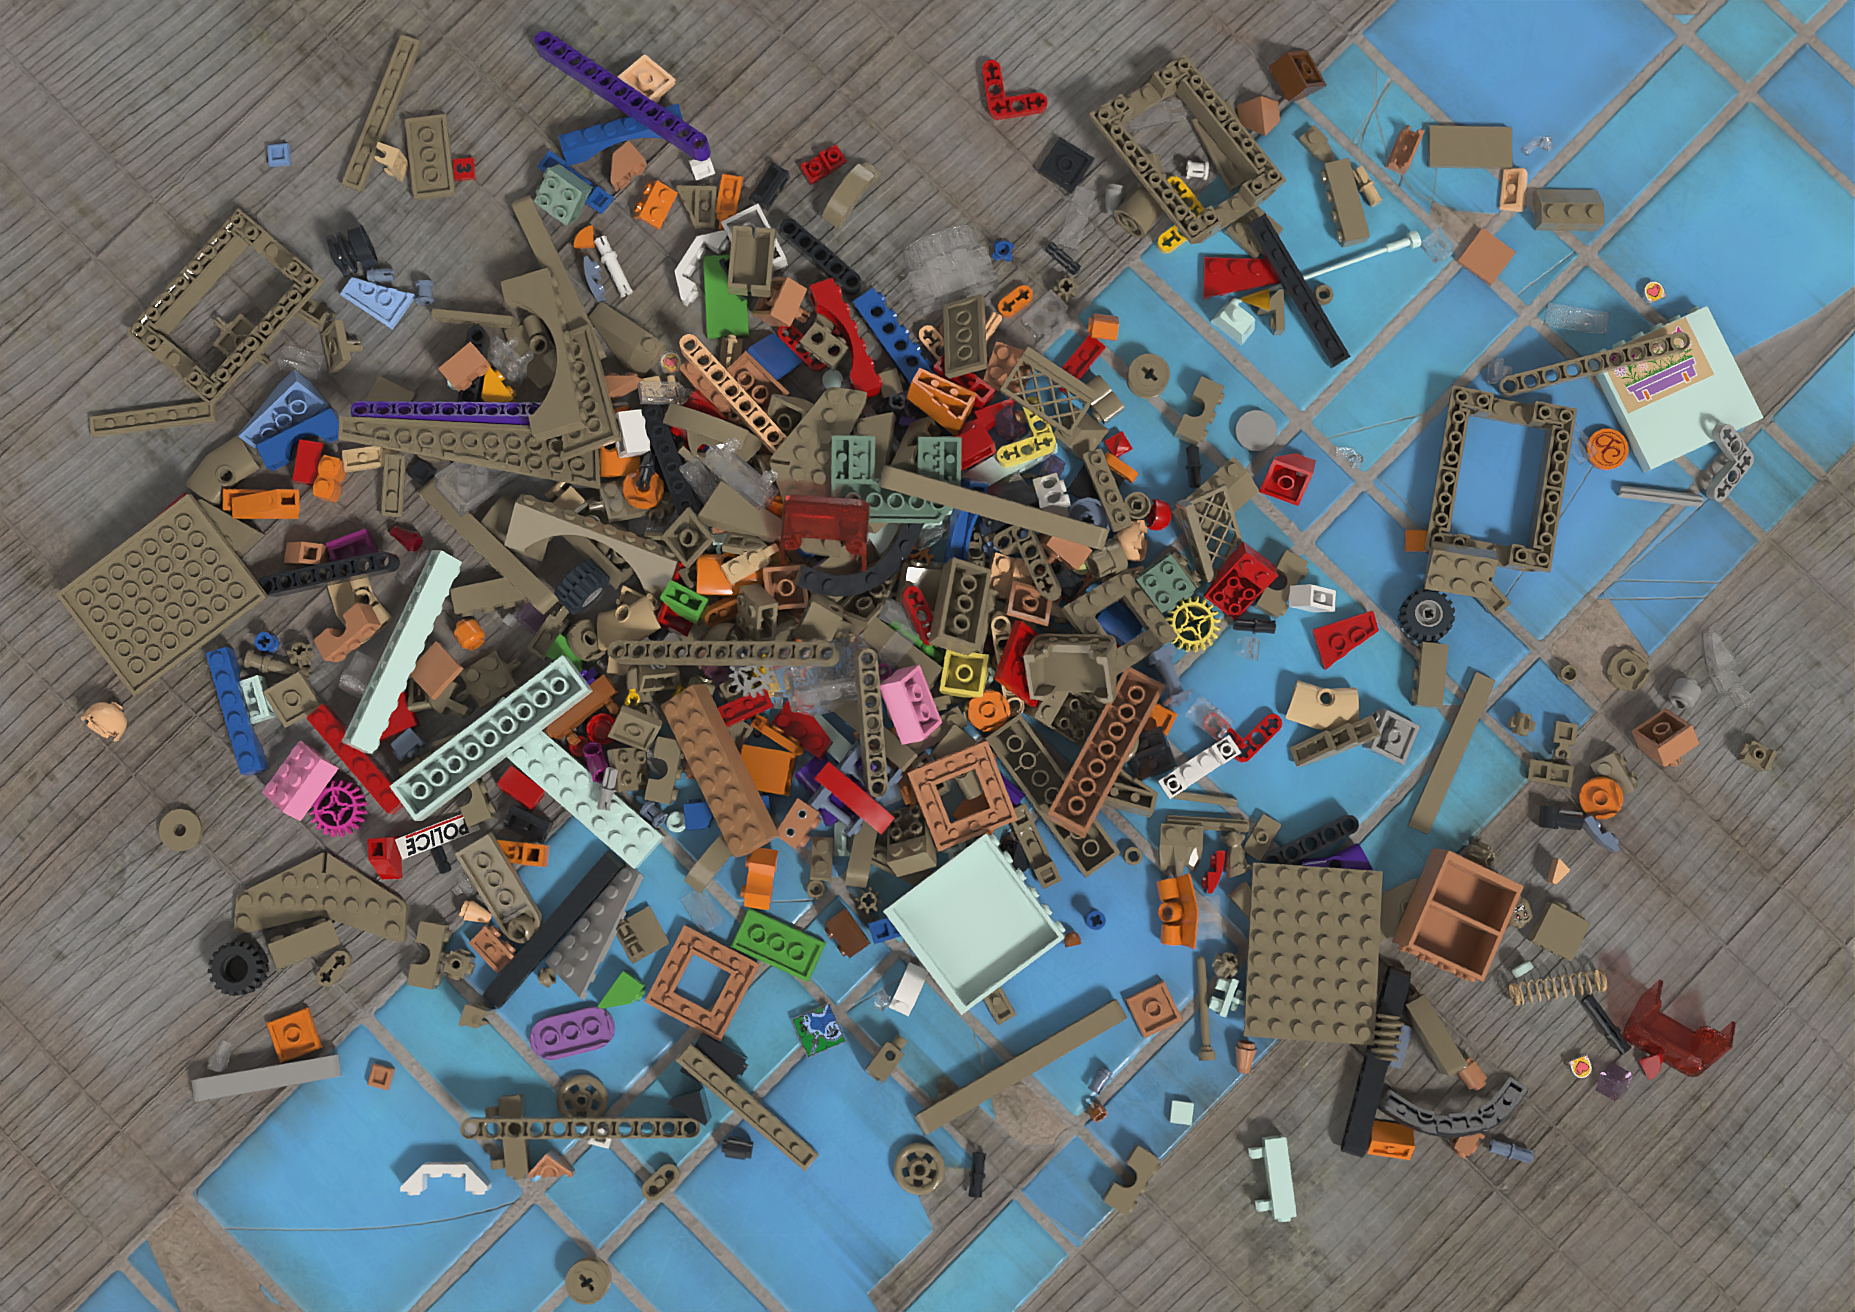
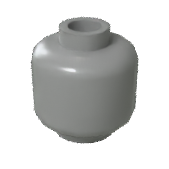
M1692 678L1677 679L1668 693L1670 703L1682 710L1692 708L1701 695V689Z

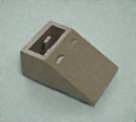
M1055 691L1049 700H1039L1037 707H1030L1027 704L1023 713L1081 747L1102 710L1074 692Z
M920 805L890 811L889 813L895 818L888 826L887 863L896 876L900 877L937 867V848Z

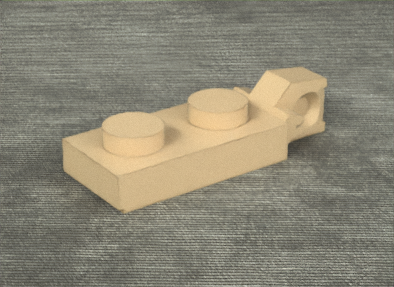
M376 446L343 450L344 472L384 467V453L402 454V451Z
M776 543L767 548L747 551L743 555L721 565L720 568L730 585H733L767 566L768 563L772 562L770 556L780 550Z

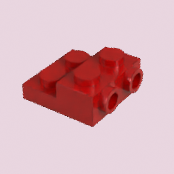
M695 390L683 405V407L724 421L728 419L699 390ZM671 426L670 431L677 436L681 435L686 440L684 444L690 449L687 431ZM706 444L700 445L697 451L704 449Z

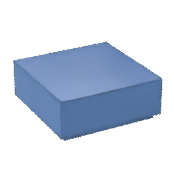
M288 143L267 145L268 164L270 167L291 165L290 145Z

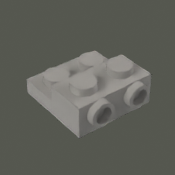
M1378 708L1371 716L1374 717L1381 736L1364 743L1362 747L1404 765L1420 726L1387 709Z

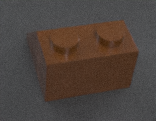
M1308 50L1287 52L1269 66L1273 79L1278 82L1282 89V95L1288 102L1299 101L1327 86Z
M847 908L825 923L827 926L824 929L831 940L835 937L839 943L837 949L843 957L847 955L850 959L871 943Z

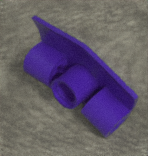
M815 756L794 775L805 789L810 791L809 799L821 786L814 778L830 762L826 756L822 760ZM832 793L829 795V801L847 816L857 815ZM825 808L818 809L825 826H830L840 821Z
M1358 843L1330 857L1300 860V866L1329 868V863L1335 860L1340 869L1373 871L1363 849Z

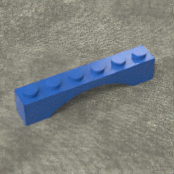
M679 103L663 107L683 120ZM630 116L558 135L568 166L588 161L601 150L623 141L637 138L664 139Z
M961 477L962 487L983 493L988 492V483L974 478ZM956 508L952 510L943 565L953 557L968 562L969 543L978 517L977 514Z
M224 647L206 653L240 774L250 776L268 770L269 767L264 749L250 722L245 705L242 687L239 683L241 681L240 667L235 650Z

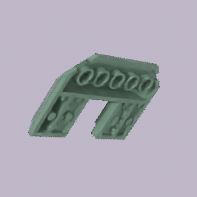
M832 435L831 501L852 522L939 524L954 509L953 507L878 486L880 478H875V436ZM918 437V474L961 486L962 437Z

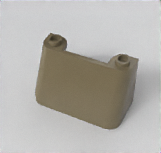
M1039 634L1031 640L1023 654L1030 699L1047 701L1054 695L1055 691L1095 692L1094 696L1097 701L1101 703L1114 702L1116 698L1117 645L1114 636Z

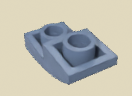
M585 256L584 271L586 279L597 302L600 303L605 300L602 294L605 292V289L599 282V279H601L599 274L601 268L595 259L591 261L588 256Z
M1592 815L1584 816L1582 827L1598 845L1609 852L1620 850L1618 847L1619 841L1614 833L1610 831L1601 832V825L1596 818H1593Z

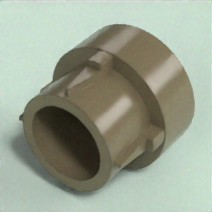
M1109 538L1106 540L1103 550L1096 549L1089 554L1085 560V565L1090 575L1098 580L1106 575L1115 576L1125 571L1128 567V562L1121 545L1115 539Z

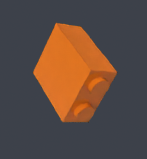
M743 744L739 753L757 790L790 796L797 755L791 752Z

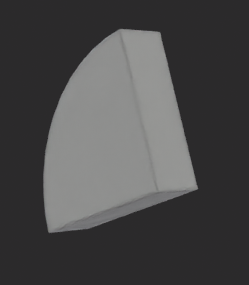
M517 607L512 614L508 613L502 621L512 628L524 615L525 611L521 607Z

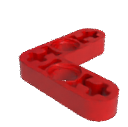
M987 60L983 64L982 76L988 112L992 119L1003 120L1041 114L1046 110L1048 100L1043 93L1006 97L1000 64L995 60ZM990 66L994 69V79L992 80L988 71ZM993 85L1000 88V92L996 95L989 92V88ZM1036 99L1043 102L1041 107H1037V104H1034ZM1026 100H1029V104H1031L1030 109H1027ZM1015 102H1021L1024 108L1021 111H1016L1012 105ZM1007 103H1009V111H1010V112H1008V113H1007V108H1006V104H1007ZM996 105H999L1001 113H997L994 110Z
M791 324L790 327L780 326L778 328L779 339L810 370L820 372L827 367L822 362H820V366L817 364L813 366V360L808 356L809 352L800 353L796 350L797 344L800 343L804 335L794 325ZM837 328L831 333L834 337L842 336V333ZM791 329V335L796 339L792 345H790L792 339L789 336L783 337V330L789 331ZM837 348L835 352L828 353L832 356H835L840 352V350Z
M909 586L901 593V601L922 642L926 645H932L929 644L927 634L931 632L933 614L920 589L915 586ZM909 594H910V595H913V594H914L915 598H914V599H909V598H908V595H909ZM919 603V606L913 609V606ZM920 610L925 613V621L917 618V611ZM929 622L930 625L923 628V626Z
M1211 713L1205 716L1202 725L1216 742L1222 740L1223 733L1229 732L1233 735V741L1238 749L1242 750L1248 746L1244 743L1247 740L1249 745L1255 748V750L1253 751L1250 748L1245 753L1247 755L1246 758H1239L1238 755L1233 758L1237 762L1244 763L1249 761L1281 729L1282 719L1277 714L1267 715L1243 739L1218 714ZM1208 718L1211 720L1215 718L1217 720L1215 724L1219 728L1222 725L1225 727V729L1219 732L1218 736L1215 735V732L1218 731L1215 727H1208ZM1268 719H1276V729L1274 727L1270 728L1267 731L1270 735L1267 736L1266 732L1259 727L1262 725L1264 729L1269 725ZM1258 732L1263 736L1261 744L1253 743V733Z

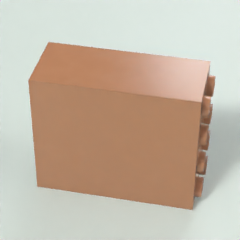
M1432 848L1392 942L1399 945L1398 950L1415 955L1416 958L1432 963L1441 970L1454 973L1453 975L1473 983L1475 980L1484 982L1524 886L1449 850Z

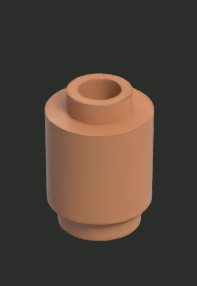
M1467 1057L1465 1061L1468 1067L1457 1073L1469 1090L1474 1088L1477 1091L1486 1085L1485 1080L1487 1077L1476 1061H1472L1470 1057Z

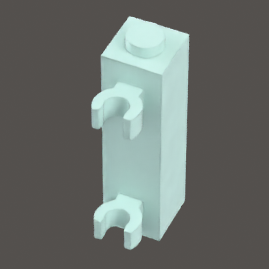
M1284 1135L1261 1137L1263 1147L1248 1148L1251 1159L1264 1157L1269 1199L1255 1200L1256 1210L1258 1212L1271 1210V1216L1274 1219H1278V1222L1291 1221V1217L1297 1216L1287 1139Z

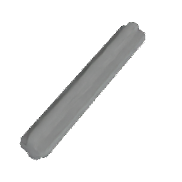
M1621 486L1618 490L1620 498L1694 507L1701 506L1703 502V496L1631 486Z

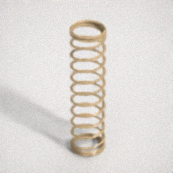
M1599 968L1596 969L1595 973L1589 970L1587 974L1581 971L1578 975L1572 973L1570 977L1566 974L1562 978L1555 976L1553 980L1547 977L1545 982L1540 978L1536 983L1530 980L1528 985L1524 981L1520 985L1511 983L1509 992L1514 1006H1519L1520 1002L1524 1005V997L1521 991V985L1524 983L1527 987L1529 1002L1532 1004L1533 998L1529 988L1530 982L1534 983L1537 999L1541 1002V994L1538 988L1539 981H1542L1544 984L1545 996L1549 1001L1550 995L1546 986L1547 979L1552 982L1554 997L1558 999L1555 978L1560 980L1562 994L1566 998L1567 993L1563 983L1564 976L1569 979L1572 996H1575V989L1571 981L1572 975H1575L1578 979V989L1581 995L1584 993L1580 980L1581 973L1586 977L1587 990L1590 994L1592 993V987L1588 978L1589 972H1592L1594 975L1595 987L1598 992L1606 991V976L1604 971ZM1599 972L1602 977L1603 987L1600 982Z

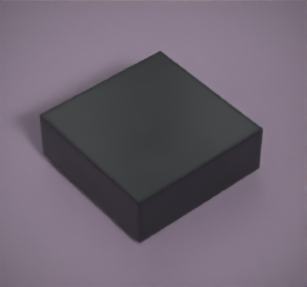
M419 458L407 475L424 486L435 476L438 470Z

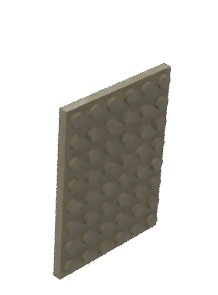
M191 494L184 496L56 593V596L133 696L139 695L269 597Z
M1252 863L1243 1036L1374 1045L1383 871Z

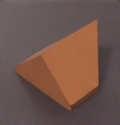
M1260 96L1237 105L1238 119L1247 129L1266 136L1280 123L1277 101Z
M553 1148L529 1172L528 1178L540 1175L541 1178H558L559 1175L573 1177L575 1169Z

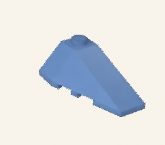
M294 369L278 384L240 431L238 437L253 448H257L256 445L260 444L262 439L269 436L274 437L280 434L282 429L286 427L292 428L298 425L300 420L318 415L317 413L327 408L329 404L314 385Z

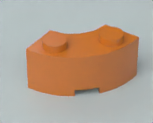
M758 848L751 855H747L745 867L749 868L747 883L742 885L741 897L744 898V907L769 910L774 887L773 880L774 873H776L778 850Z

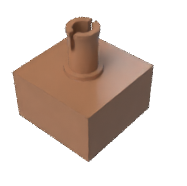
M772 277L771 298L759 297L752 315L770 326L790 327L794 318L801 323H805L808 320L805 315L809 317L810 312L801 308L800 304L807 288L789 277Z
M1040 532L1037 535L1050 565L1060 561L1068 569L1078 571L1092 552V549L1082 544ZM1045 566L1040 567L1037 571L1043 574Z
M810 561L768 564L763 567L765 590L778 602L777 610L805 608L812 596L810 590L793 583L801 564L811 567Z
M1667 708L1631 731L1638 749L1663 767L1668 765L1671 767L1678 766L1676 760L1681 764V756L1699 745L1693 726Z

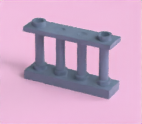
M1174 644L1152 652L1144 660L1147 668L1153 667L1154 670L1156 669L1161 683L1165 685L1164 691L1168 699L1161 704L1163 707L1168 706L1169 709L1189 700L1188 696L1193 693L1192 689L1183 691L1172 664V656L1176 653Z
M859 737L836 768L844 775L852 774L864 784L863 772L855 764L861 757ZM877 760L871 762L873 765L878 767ZM886 764L889 789L892 784H896L901 779L903 774H901L902 770L899 767L895 766L892 769ZM873 783L872 791L875 792L880 786ZM821 785L807 803L816 810L825 808L847 826L843 831L850 837L852 834L856 835L863 826L861 824L863 819L856 815L852 820L829 801L831 792ZM871 796V798L874 799L877 803L882 798H876L874 796Z

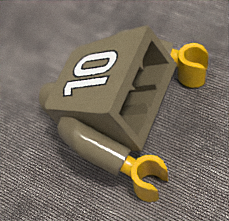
M644 649L638 652L637 657L643 654ZM658 652V657L663 655V653ZM630 665L627 672V690H629V694L625 698V705L628 706L630 704V698L635 701V706L638 704L640 696L636 693V690L640 693L676 689L672 697L685 690L682 687L683 680L680 667L678 665Z

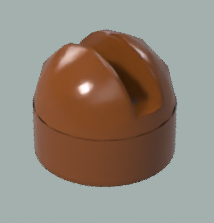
M1074 931L1066 933L1064 938L1065 948L1082 944L1079 934Z
M1095 1103V1108H1089V1115L1093 1122H1099L1107 1116L1108 1112L1102 1104Z

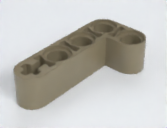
M1013 525L995 535L993 540L995 548L1004 555H1010L1020 550L1039 593L1047 600H1057L1062 592L1061 586L1035 531ZM1028 530V534L1024 538H1020L1021 532ZM1009 539L1008 546L1002 548V542ZM1032 548H1036L1035 555L1030 557L1028 555L1029 551ZM1045 566L1044 573L1037 575V570ZM1044 582H1047L1048 584H1050V585L1052 586L1050 593H1048L1049 588H1048L1047 584L1044 583Z
M863 820L861 823L863 825L862 828L854 836L845 885L866 889L878 832Z

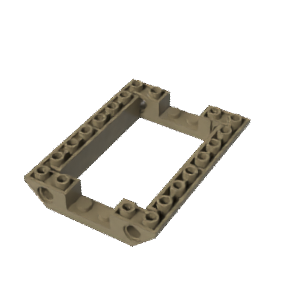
M1185 54L1153 73L1150 82L1127 97H1124L1122 94L1118 95L1088 115L1190 244L1204 242L1262 204L1286 182V178ZM1175 92L1247 180L1241 186L1238 193L1215 208L1210 205L1201 211L1200 215L1194 218L1195 215L1123 126Z
M238 208L126 332L154 357L164 363L182 379V382L212 407L325 281ZM250 245L295 284L213 375L210 376L166 337Z
M1452 386L1424 549L1430 551L1431 542L1437 541L1496 551L1498 557L1497 567L1522 572L1550 573L1577 408L1539 401L1525 404L1494 398V393ZM1469 416L1546 430L1527 548L1517 544L1504 546L1472 540L1469 535L1447 534L1450 532Z

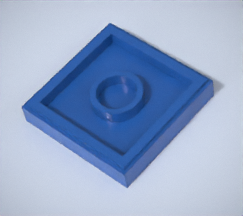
M774 333L753 344L747 351L776 380L796 369L803 362Z
M1118 601L1106 607L1097 619L1107 635L1114 636L1116 643L1120 646L1136 638L1143 628L1133 612Z

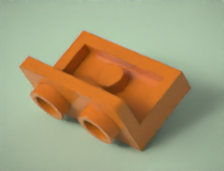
M655 180L650 181V183L648 182L644 186L642 191L644 195L641 201L639 200L633 208L635 212L633 218L641 219L658 230L661 228L678 193L660 181Z

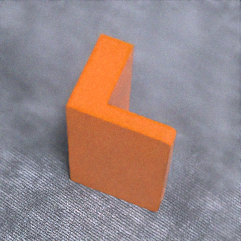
M1374 1120L1367 1146V1154L1410 1160L1415 1149L1414 1130L1402 1124Z

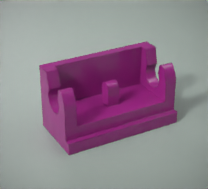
M362 529L325 543L332 561L378 552L372 534L367 529Z

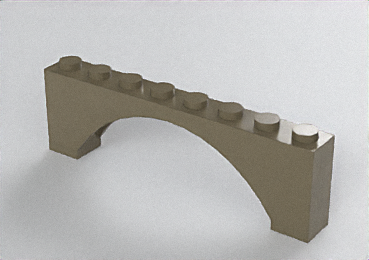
M548 267L501 282L504 301L511 308L519 307L542 319L549 327L556 344L557 368L552 386L540 407L534 414L528 416L532 435L539 442L587 428L586 420H588L587 411L582 405L584 395L577 382L580 381V376L573 363L576 362V358L569 344L572 342L569 331L566 330L565 324L568 323V320L561 307L564 302L561 293H558L559 279Z
M521 494L517 499L504 546L524 553L533 543L552 536L578 535L597 540L615 550L629 563L641 581L645 595L651 593L659 603L663 604L660 597L669 581L672 580L677 564L680 562L670 547L657 544L651 539L638 537L632 532L619 530L613 525L600 523L594 518L581 516L572 510L559 508L553 503L540 501L532 495Z

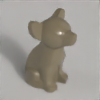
M1235 831L1229 832L1227 835L1220 834V839L1229 847L1225 859L1227 878L1251 870L1252 865L1246 862L1245 851L1241 846L1245 839V834Z

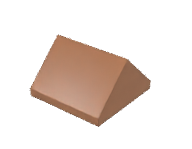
M1013 580L1003 612L1009 616L1048 626L1052 601L1043 597L1037 587Z

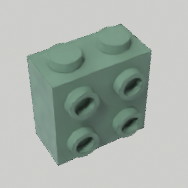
M560 164L548 167L543 174L544 180L542 184L539 185L535 192L537 196L534 203L568 226L578 220L593 187Z
M1170 552L1135 577L1161 613L1172 611L1177 606L1176 603L1182 598L1184 600L1188 599L1194 594L1193 590L1196 589Z

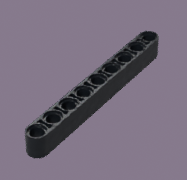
M610 850L607 851L482 995L496 1008L500 1009L604 891L625 864Z
M1391 965L1388 966L1376 1014L1401 1017L1411 980V971ZM1376 1016L1375 1023L1382 1022V1019ZM1375 1025V1031L1381 1030V1028ZM1376 1044L1366 1046L1341 1142V1152L1361 1158L1364 1157L1367 1150L1390 1061L1374 1058L1377 1054L1372 1052L1371 1049L1378 1048Z

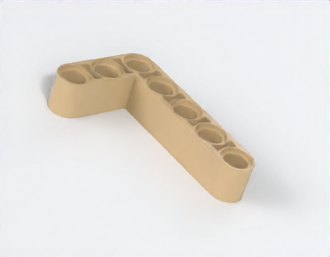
M996 611L991 616L989 622L997 668L1005 647L998 646V642L1002 639L1008 640L1011 633L1009 619L1002 611ZM997 619L1005 620L1004 625L1001 627L995 626L994 623ZM1000 684L1001 692L1006 697L1008 703L1012 700L1019 701L1016 707H1010L1009 717L1021 714L1024 710V701ZM967 700L962 706V712L965 720L971 723L967 714L970 700Z

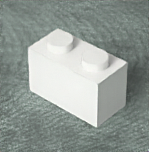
M641 409L617 412L615 417L621 441L615 443L619 458L641 456L650 451V439L646 434V421L644 416H642Z
M1315 585L1290 586L1289 607L1309 612H1335L1336 591Z

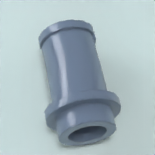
M371 267V269H367L368 282L375 284L376 281H394L393 275H386L394 274V269H375Z
M1103 1066L1097 1070L1098 1074L1088 1087L1098 1095L1101 1094L1109 1079L1112 1080L1111 1076L1113 1073Z

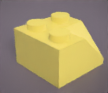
M946 649L940 684L941 694L982 698L990 664L989 655L972 652L966 656Z

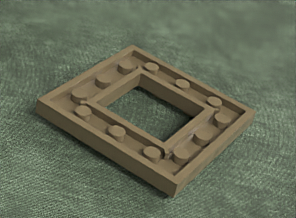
M1129 568L1064 606L1062 612L1078 634L1107 635L1094 615L1121 598L1125 601L1146 631L1117 649L1116 676L1178 637Z

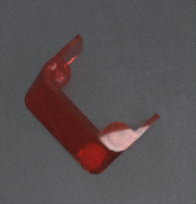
M794 494L787 496L784 499L782 512L780 565H785L787 550H796L801 546L802 538L845 541V549L849 553L862 555V571L866 572L869 552V504L861 499Z
M1659 979L1638 1000L1624 1026L1623 1037L1627 1042L1649 1055L1661 1052L1663 1063L1689 1077L1700 1076L1732 1049L1736 1023L1731 1021L1720 1032L1710 1026L1699 1027L1696 1031L1687 1028L1659 1011L1662 1006L1660 996L1663 981Z

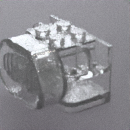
M958 225L925 236L909 244L903 251L909 269V290L919 316L942 309L945 304L997 289L998 272L994 271L991 257L988 255L987 250L979 245L975 231L970 225Z
M863 633L838 639L833 637L832 641L828 642L840 654V659L834 666H781L784 677L783 682L792 712L816 716L834 712L833 710L841 708L852 701L857 702L853 657L858 648H868ZM811 650L805 651L803 653V658H807L810 655ZM832 650L825 652L824 658L830 657ZM784 651L782 653V658L787 657L790 651ZM865 652L861 656V660L863 663L869 661L870 655L868 652ZM866 674L863 678L865 685L871 682L870 674Z

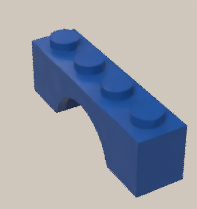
M332 408L322 409L317 413L318 415L312 418H304L298 422V425L292 428L286 427L280 431V434L274 437L269 436L262 439L261 443L256 445L266 468L275 471L291 463L292 451L299 442V439L317 436L328 443L337 440L339 433L338 413Z
M759 792L772 819L770 796H765V792ZM691 799L689 804H684L686 830L710 828L714 815L707 802H702L701 799Z

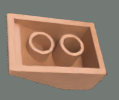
M747 351L726 369L766 414L773 394L791 397L790 393ZM721 374L716 380L722 379L723 375ZM735 389L727 390L730 396L737 393ZM749 404L741 406L744 411H748L751 408ZM761 419L755 421L760 426H763L765 423Z

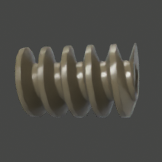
M1376 1014L1378 1018L1382 1019V1022L1375 1023L1381 1030L1374 1031V1034L1380 1037L1373 1040V1043L1378 1045V1048L1371 1049L1372 1052L1377 1054L1374 1058L1398 1061L1399 1058L1393 1055V1053L1400 1052V1049L1394 1045L1401 1043V1040L1396 1038V1036L1403 1033L1397 1029V1027L1404 1026V1023L1398 1020V1018L1402 1017Z

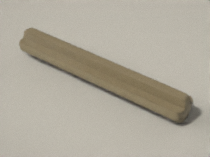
M1166 815L1165 824L1204 826V830L1244 833L1249 831L1248 820Z

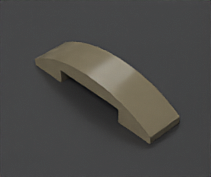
M673 403L669 404L663 420L664 424L701 435L742 451L749 433L748 430L719 418Z
M1026 803L1014 808L1018 820L1011 822V825L1042 889L1062 881Z

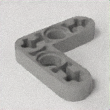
M1725 423L1715 425L1712 437L1729 460L1709 484L1706 491L1709 499L1719 502L1723 501L1730 494L1754 462L1753 453L1732 425ZM1735 441V449L1731 451V445ZM1732 471V478L1728 481V474Z

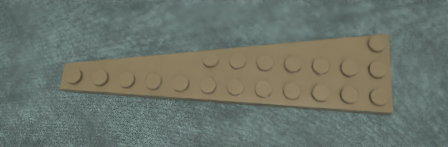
M339 416V440L597 489L600 488L599 448L563 461L560 459L561 451L563 450L562 435L539 442L532 435L531 427L528 425Z

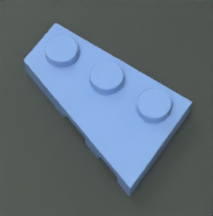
M351 278L340 293L343 298L392 330L416 298L415 294L382 287L356 278Z

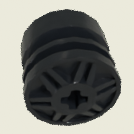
M361 223L347 228V239L340 231L336 232L337 240L332 234L326 236L331 258L344 277L351 275L350 268L354 273L358 272V261L365 269L379 263L373 244Z

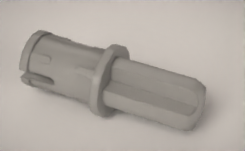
M606 767L602 786H599L601 791L597 809L610 811L613 792H616V789H614L618 769Z

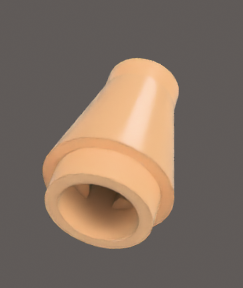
M465 900L459 916L463 917V920L489 924L492 914L473 900Z

